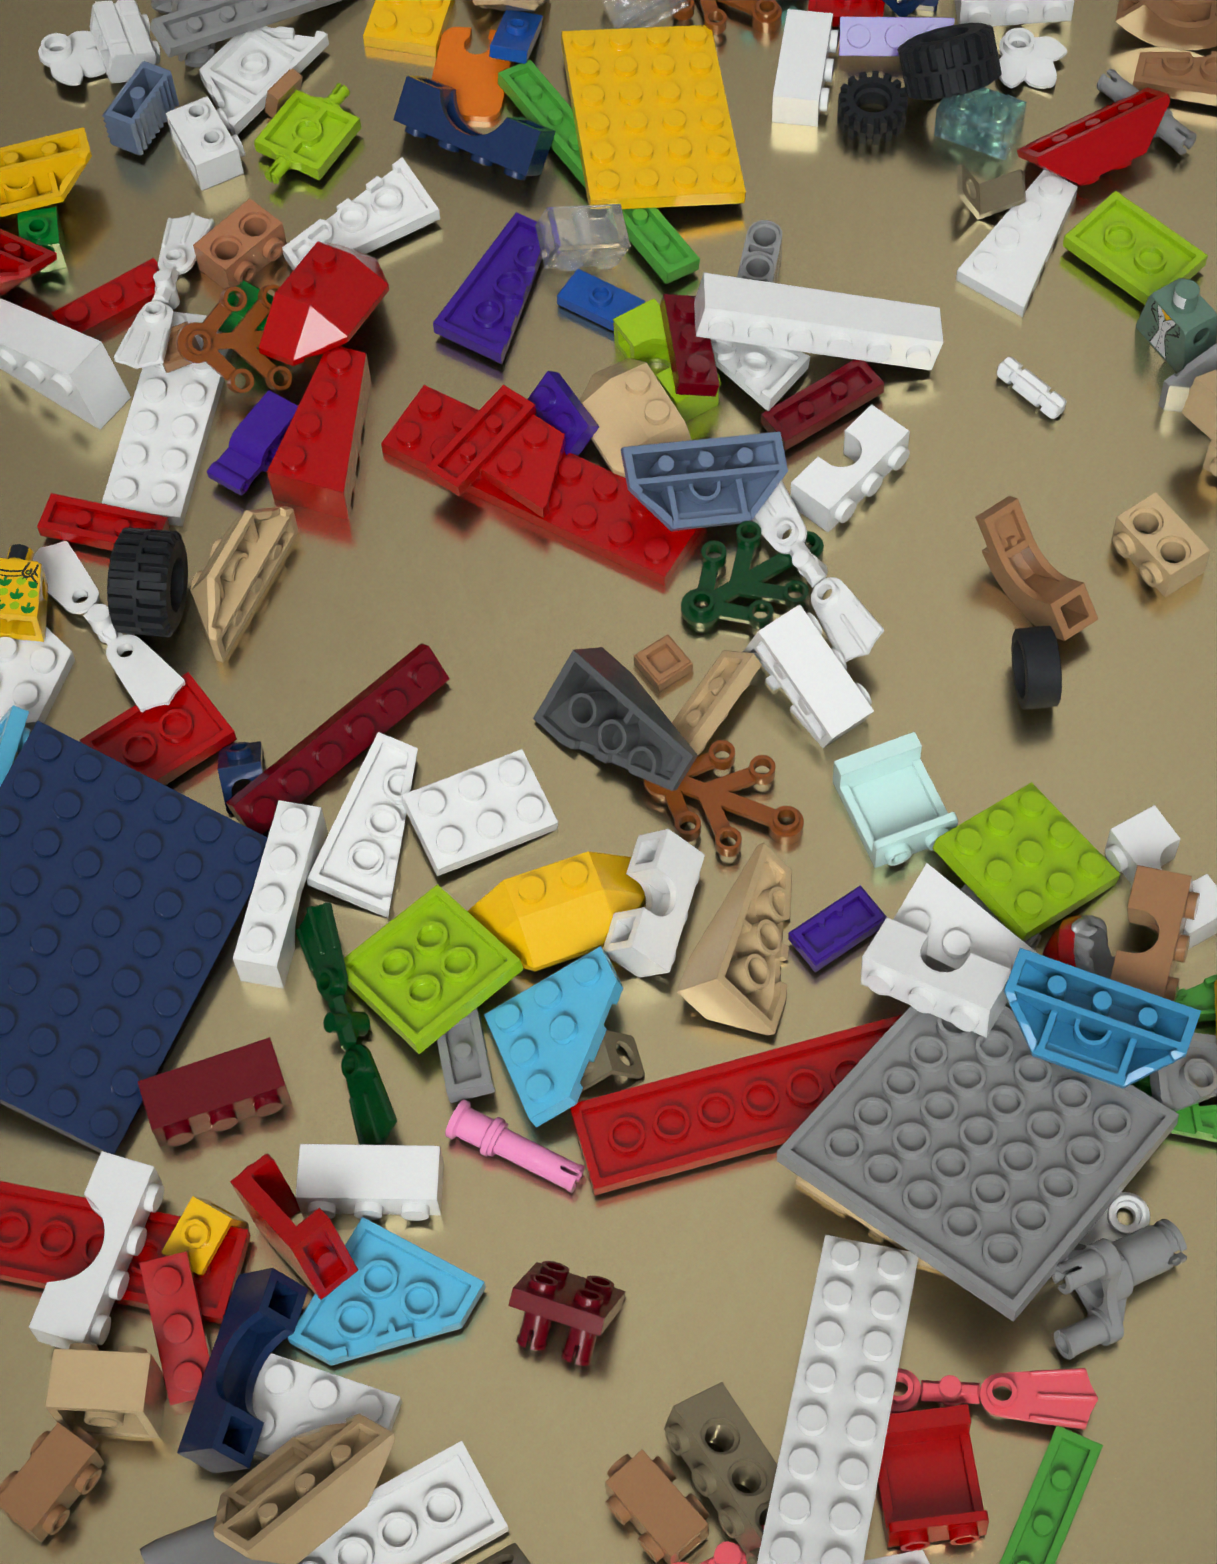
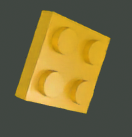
M375 0L363 34L364 46L437 57L441 36L446 31L455 0Z

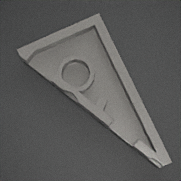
M1194 1033L1186 1057L1150 1074L1152 1098L1177 1112L1217 1096L1216 1035Z

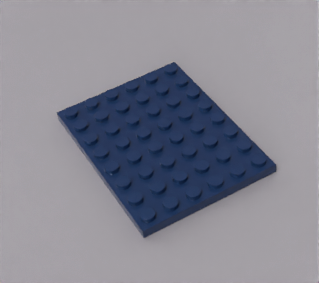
M40 721L36 722L0 786V1103L99 1153L103 1151L114 1155L143 1101L137 1081L157 1074L254 887L268 838Z

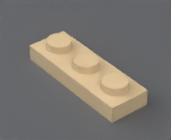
M723 650L673 720L672 724L697 755L703 752L711 736L727 718L735 702L742 692L748 688L752 678L762 666L754 653Z

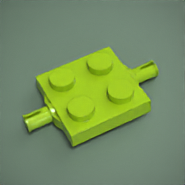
M337 83L326 98L310 96L296 89L254 140L256 152L275 160L264 174L269 182L272 183L273 181V184H278L288 169L298 170L320 180L360 131V118L344 111L340 107L343 101L350 95L349 89L344 84Z

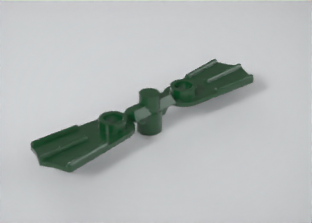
M324 902L318 906H309L306 908L307 913L304 920L295 931L308 966L316 979L317 989L322 997L329 1002L330 1012L324 1017V1029L328 1033H337L340 1046L346 1052L342 1058L341 1070L348 1085L349 1103L359 1145H385L391 1130L397 1123V1118L371 1051L365 1045L356 1044L358 1036L363 1037L368 1033L370 1019L366 1012L352 1011V1008L344 1001L348 976L332 904Z

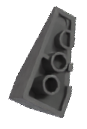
M603 647L573 650L533 717L537 723L562 745L573 750L580 749L595 756V759L604 763L611 762L628 769L629 773L671 791L678 789L698 756L635 676Z

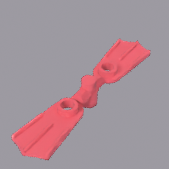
M898 1368L896 1382L906 1384L908 1391L902 1396L893 1395L890 1413L907 1412L913 1409L918 1404L920 1397L921 1401L938 1402L939 1407L963 1405L964 1403L980 1404L981 1401L983 1408L995 1417L1085 1430L1090 1415L1098 1402V1397L1090 1383L1085 1368L996 1373L986 1378L981 1388L980 1383L960 1382L953 1375L944 1376L940 1381L921 1380L920 1385L918 1378L912 1372ZM997 1387L1008 1388L1011 1391V1397L1005 1401L997 1400L993 1396V1391Z

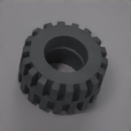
M964 23L946 26L916 35L898 48L907 96L910 98L935 100L954 97L981 89L1002 75L994 30L991 25Z
M124 528L114 544L108 569L107 601L114 629L118 633L171 637L182 619L188 586L187 552L181 534L177 531Z

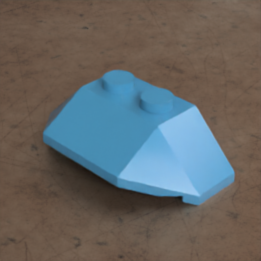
M1020 948L1004 989V994L1033 1057L1120 1088H1125L1186 1057L1201 1013L1200 1010L1023 948Z

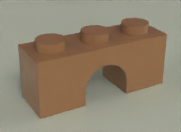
M1137 865L1127 906L1129 923L1151 928L1158 935V940L1152 948L1142 953H1129L1117 950L1110 976L1111 980L1176 1002L1180 979L1173 977L1176 962L1185 963L1190 936L1183 934L1187 919L1195 920L1200 899V893L1193 892L1192 876Z

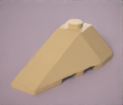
M765 843L757 845L690 955L677 993L707 1020L769 1036L776 1032L787 996V984L781 982V962L788 960L789 946L782 943L783 921L790 918L792 870Z

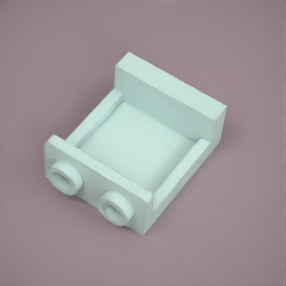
M915 732L834 761L832 782L874 868L885 864L890 866L901 864L908 860L912 854L925 849L934 851L932 848L936 839L958 826V818L955 812H947L920 759L922 745Z

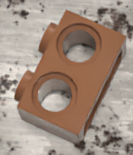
M248 199L193 244L199 270L223 289L236 287L243 280L249 283L260 270L282 255V247L287 242L283 223L252 199Z

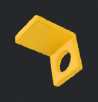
M192 1196L162 1253L168 1256L188 1251L193 1272L198 1275H204L230 1227L235 1226L245 1229L248 1222L210 1200Z

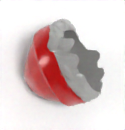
M1077 915L1064 919L1046 943L1042 953L1045 957L1110 979L1115 960L1108 947L1106 924L1103 919L1093 915Z

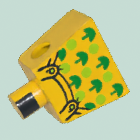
M21 544L10 546L7 558H0V637L44 642L48 584L42 564L33 561V550Z

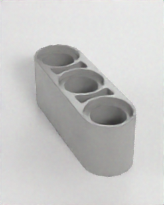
M760 220L754 222L747 231L737 277L777 283L782 262V230L773 221Z

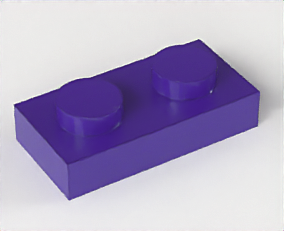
M547 371L528 400L536 404L537 417L565 434L566 444L564 451L566 455L572 453L579 456L599 426L560 373Z

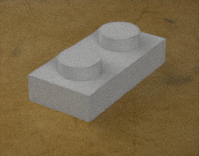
M476 1008L437 1039L446 1092L450 1103L495 1092L481 1017Z

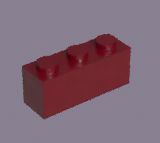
M270 1037L137 1081L151 1130L159 1147L164 1145H183L191 1141L194 1135L209 1130L224 1131L234 1127L239 1120L254 1115H272L281 1110L283 1105L292 1103Z

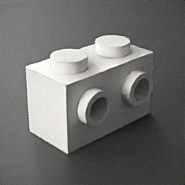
M208 96L166 113L172 140L201 191L244 174L241 157L245 156L243 145L237 134L230 135L228 132L230 126L222 108L216 110Z

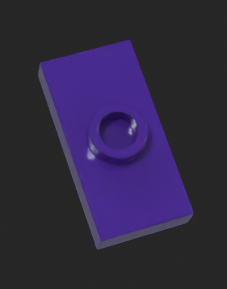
M860 885L788 933V940L814 972H817L877 932L887 916Z

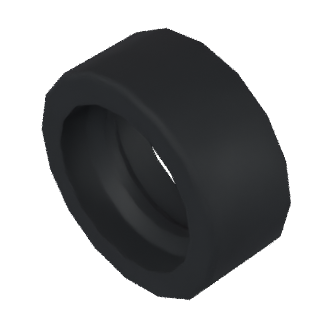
M1037 626L1015 629L1011 645L1012 670L1015 690L1021 708L1027 710L1058 706L1062 693V671L1058 643L1052 627Z

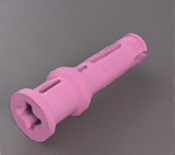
M465 1099L458 1104L445 1131L447 1138L453 1140L458 1137L480 1148V1154L485 1157H493L497 1154L566 1189L570 1193H573L576 1189L577 1184L575 1182L581 1180L585 1169L584 1165L577 1164L509 1130V1125L505 1119L499 1116L492 1119L471 1108V1103Z

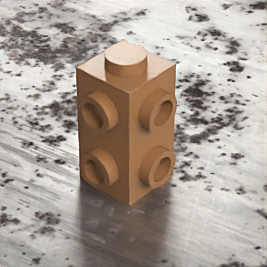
M59 1422L51 1432L45 1431L42 1433L30 1450L31 1457L19 1472L17 1470L11 1472L0 1485V1510L2 1513L41 1543L48 1534H56L66 1523L70 1515V1506L80 1494L85 1495L90 1492L101 1477L102 1470L100 1468L105 1462L95 1450L99 1442L81 1427L76 1426L71 1432Z
M642 1449L633 1458L629 1454L624 1455L608 1470L607 1475L609 1479L605 1481V1487L609 1498L605 1501V1504L621 1524L625 1525L630 1521L642 1534L637 1540L654 1562L657 1563L661 1559L667 1564L680 1562L709 1536V1524L706 1522V1519L709 1517L708 1511L692 1493H689L686 1497L683 1496L673 1484L677 1479L675 1474L659 1456L652 1460Z

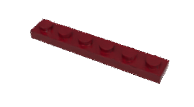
M422 643L228 800L226 804L239 823L259 834H263L272 825L279 800L299 804L371 745L378 732L384 734L445 684L450 678L430 646Z

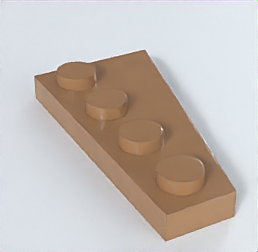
M1211 51V55L1206 57H1193L1191 52H1140L1133 86L1139 91L1149 87L1168 93L1169 97L1173 99L1217 106V51Z

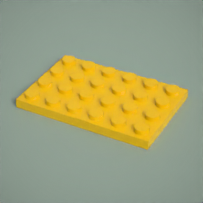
M705 25L561 32V47L590 211L740 204L745 202L746 190L712 30L708 29Z

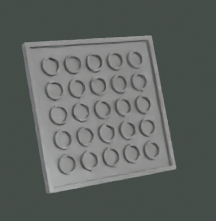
M944 969L942 972H950V971L947 970V969ZM910 1006L777 1150V1162L1014 1322L1054 1274L1056 1266L1064 1262L1175 1128L1179 1114L1133 1085L1120 1088L1033 1057L1012 1010L1006 1006L987 1038L972 1031H963L949 1021L930 1013H921Z

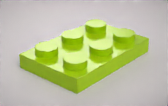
M1117 191L1112 193L1070 230L1063 240L1064 248L1144 305L1152 293L1178 278L1190 280L1206 265L1208 257L1203 251Z

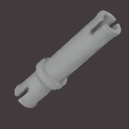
M1114 69L1107 70L1110 78L1103 73L1097 82V89L1114 102L1128 98L1139 91ZM1167 108L1154 137H1160L1174 148L1178 154H1185L1186 149L1183 145L1190 149L1194 145L1197 135L1177 121L1173 116V111Z

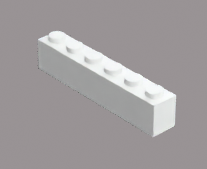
M703 273L694 301L696 337L924 370H932L943 345L939 307L711 273Z

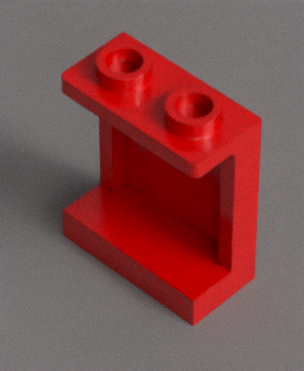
M269 1154L263 1155L256 1162L248 1165L238 1176L230 1181L259 1232L320 1300L358 1271L331 1219L321 1208H318L297 1226L290 1218L300 1211L299 1205L278 1165Z
M968 1404L890 1414L877 1483L888 1547L900 1546L902 1551L910 1552L925 1549L930 1546V1542L950 1540L952 1545H966L978 1541L980 1536L987 1534L989 1517L988 1511L984 1510L970 1438L971 1418Z

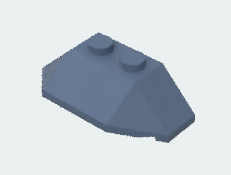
M781 432L621 448L628 491L670 531L741 524L745 521H751L788 472Z

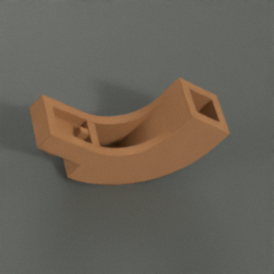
M1119 0L1115 21L1140 40L1158 47L1181 50H1202L1217 46V0Z
M1008 496L975 517L987 545L982 550V554L992 574L1008 598L1036 627L1051 626L1056 638L1066 641L1098 620L1085 583L1062 575L1048 562L1040 551L1018 498Z

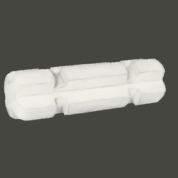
M1007 357L997 367L996 373L1000 379L1008 385L1013 383L1012 388L1035 407L1041 405L1040 411L1049 418L1056 419L1063 413L1067 403L1064 397L1056 391L1049 392L1050 386L1027 368L1022 370L1023 365L1013 357Z

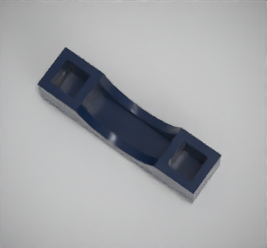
M425 76L406 77L393 119L406 125L404 131L420 138H427V135L439 139L438 146L453 152H459L460 149L472 153L471 160L486 166H492L493 163L505 167L504 174L519 180H526L527 176L542 174L556 132L524 117H507L494 131L488 134L479 133L471 128L461 116L457 104L456 89Z
M274 1268L238 1275L177 1451L179 1455L213 1473L250 1468L264 1422L257 1418L253 1410L254 1386L259 1372L271 1352L284 1339L294 1333L308 1288Z

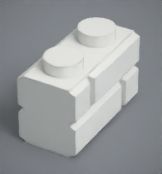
M117 0L116 3L112 1H98L92 5L90 30L109 81L112 83L127 82L143 61L154 65L160 63L159 44L157 41H151L149 36V18L147 14L140 13L138 5L134 0Z

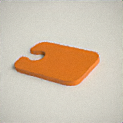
M451 27L443 32L432 80L456 89L458 108L464 120L476 122L494 121L502 113L506 93L498 85V73L511 68L513 62L489 57L490 47L482 54L469 53L465 47L471 41L472 28ZM490 30L488 36L489 45L497 30Z

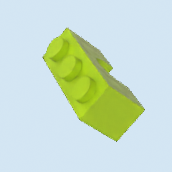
M655 298L613 319L614 343L626 359L632 358L647 362V364L662 363L669 366V368L655 376L685 422L719 405V388L716 397L676 394L661 309ZM718 375L719 385L721 386V380Z

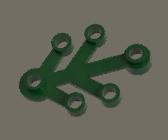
M745 521L736 530L738 548L730 581L715 589L718 570L726 563V547L719 541L705 543L701 549L703 568L698 588L690 590L684 595L681 601V613L683 618L695 628H708L714 625L717 620L722 619L750 624L753 628L760 630L773 622V607L769 602L785 604L790 609L801 605L803 608L808 603L809 589L804 582L799 580L790 581L785 586L763 583L792 567V557L790 554L778 553L750 569L755 548L761 543V528L753 521ZM807 531L804 543L812 545L813 547L808 549L822 561L823 541L816 533ZM745 533H753L756 536L747 539L744 538L742 535ZM711 552H717L721 556L710 558L707 555ZM792 592H799L803 596L800 598H792L791 596H789V594ZM739 596L758 600L749 607L728 603ZM700 603L708 604L705 608H698L695 605ZM764 612L767 616L765 618H757L754 614Z

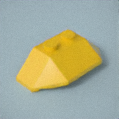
M84 127L0 148V217L64 202L92 157Z
M588 851L504 879L472 906L468 912L521 960L523 968L538 971L588 954L600 946L603 948L613 914L642 907L646 897L641 885L626 874L631 857Z

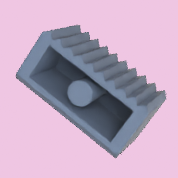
M146 61L141 62L102 115L105 118L103 121L106 123V132L109 134V142L112 145L137 155L144 154L143 150L148 149L147 145L152 143L151 139L156 138L155 134L160 132L159 128L164 127L163 123L168 122L166 113L179 106L170 70Z

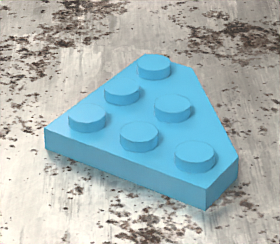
M601 946L484 1014L527 1116L536 1127L577 1104L583 1089L580 1082L588 1062H594L607 1029L604 1023L611 1005H617L623 991V986L608 954Z
M362 1217L345 1244L358 1271L322 1300L314 1294L298 1320L294 1333L288 1336L290 1344L332 1366L458 1330L464 1326L486 1288L485 1282Z

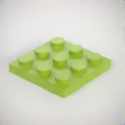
M1032 782L939 836L932 848L1005 927L1024 942L1116 885L1121 876L1108 860Z
M438 884L344 957L348 986L418 1054L423 1052L524 970L521 960Z

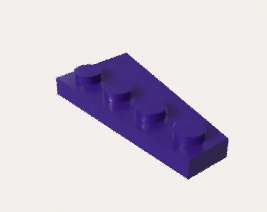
M516 212L433 322L434 333L502 364L549 242L550 227Z

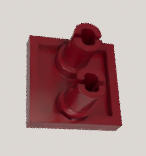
M536 1262L513 1287L508 1306L525 1311L516 1342L520 1346L526 1347L528 1341L532 1340L530 1349L543 1351L547 1346L546 1341L551 1322L555 1321L570 1326L561 1357L571 1363L573 1356L576 1357L578 1353L575 1364L589 1366L592 1362L597 1335L601 1336L621 1310L626 1291L615 1288V1284L604 1277L588 1276L584 1278L569 1273V1268L558 1262Z

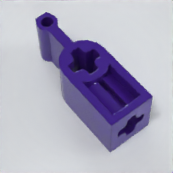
M268 390L236 427L230 438L227 450L208 468V477L240 496L246 493L261 471L267 472L298 406Z

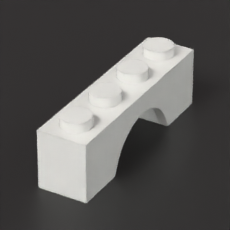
M278 801L233 956L240 981L284 988L295 950V926L302 890L328 832L321 807Z
M101 1151L84 1195L92 1210L103 1219L105 1229L103 1244L95 1260L84 1271L66 1280L47 1282L29 1325L30 1330L39 1342L61 1349H69L70 1344L86 1343L97 1346V1344L102 1345L107 1339L111 1327V1317H109L115 1299L121 1300L126 1292L129 1282L127 1269L133 1255L138 1256L144 1247L147 1230L144 1227L150 1212L155 1213L163 1199L164 1186L154 1166Z

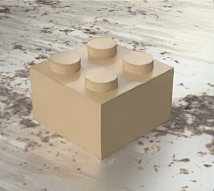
M73 1343L70 1344L69 1349H54L45 1407L57 1423L59 1422L71 1432L76 1426H79L90 1435L160 1438L167 1390L163 1372L152 1354L147 1353L145 1348L124 1345L119 1346L117 1352L99 1351V1348L92 1344Z

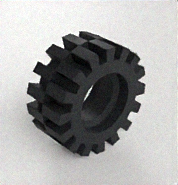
M866 71L859 73V80L854 76L848 78V85L843 83L838 96L837 120L838 124L840 123L841 131L843 133L848 131V138L854 140L856 136H860L859 143L866 144L867 139H872V145H878L882 137L885 143L892 140V134L897 137L901 133V127L904 128L906 124L908 103L906 88H901L902 82L896 79L891 82L892 75L885 73L884 77L880 78L879 71H872V77H867ZM874 103L886 109L880 112H867L859 107L864 104Z

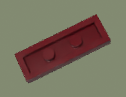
M663 294L660 309L676 394L716 397L720 385L711 339L696 337L694 308L696 296Z
M854 359L772 407L769 411L762 413L761 424L769 433L781 432L784 451L884 393V382L865 361Z

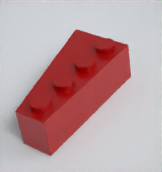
M338 346L323 354L267 470L273 499L350 520L352 491L355 489L357 459L361 451L362 428L365 425L371 388V377L366 353Z

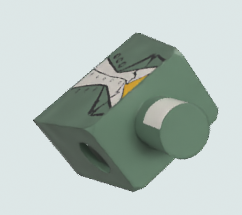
M1178 278L1152 293L1136 323L1137 330L1177 373L1183 370L1189 362L1217 343L1216 311L1199 294V285L1193 280Z

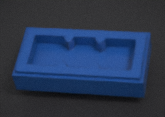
M506 10L490 44L489 57L527 63L541 31L543 15Z
M580 269L574 272L557 295L558 305L614 331V318L645 303V300Z

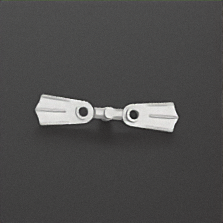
M193 212L191 215L171 219L169 217L167 219L158 260L159 271L153 275L156 286L155 294L152 301L142 307L114 355L115 362L135 369L164 363L174 318L173 309L177 308L180 304L176 281L179 275L188 272L197 260L193 244L214 228V219L202 218Z
M781 480L751 521L760 526L761 534L776 551L781 554H790L793 565L806 578L810 586L814 587L811 594V604L832 647L841 653L845 662L868 655L877 639L884 632V628L840 579L835 577L826 578L828 573L827 566L813 555L804 543L807 537L806 526ZM792 529L790 536L782 539L783 534L787 530ZM832 589L831 596L823 600V594L827 590Z
M67 541L40 547L35 553L33 561H37L43 566L48 584V594L66 611L72 614H84L83 616L90 623L92 630L97 634L99 640L108 645L106 650L107 659L140 712L162 705H170L175 694L182 686H185V680L139 637L123 635L114 629L108 607L104 604H98L100 599L98 588ZM88 597L84 602L76 603L79 598ZM126 651H133L128 657H120Z

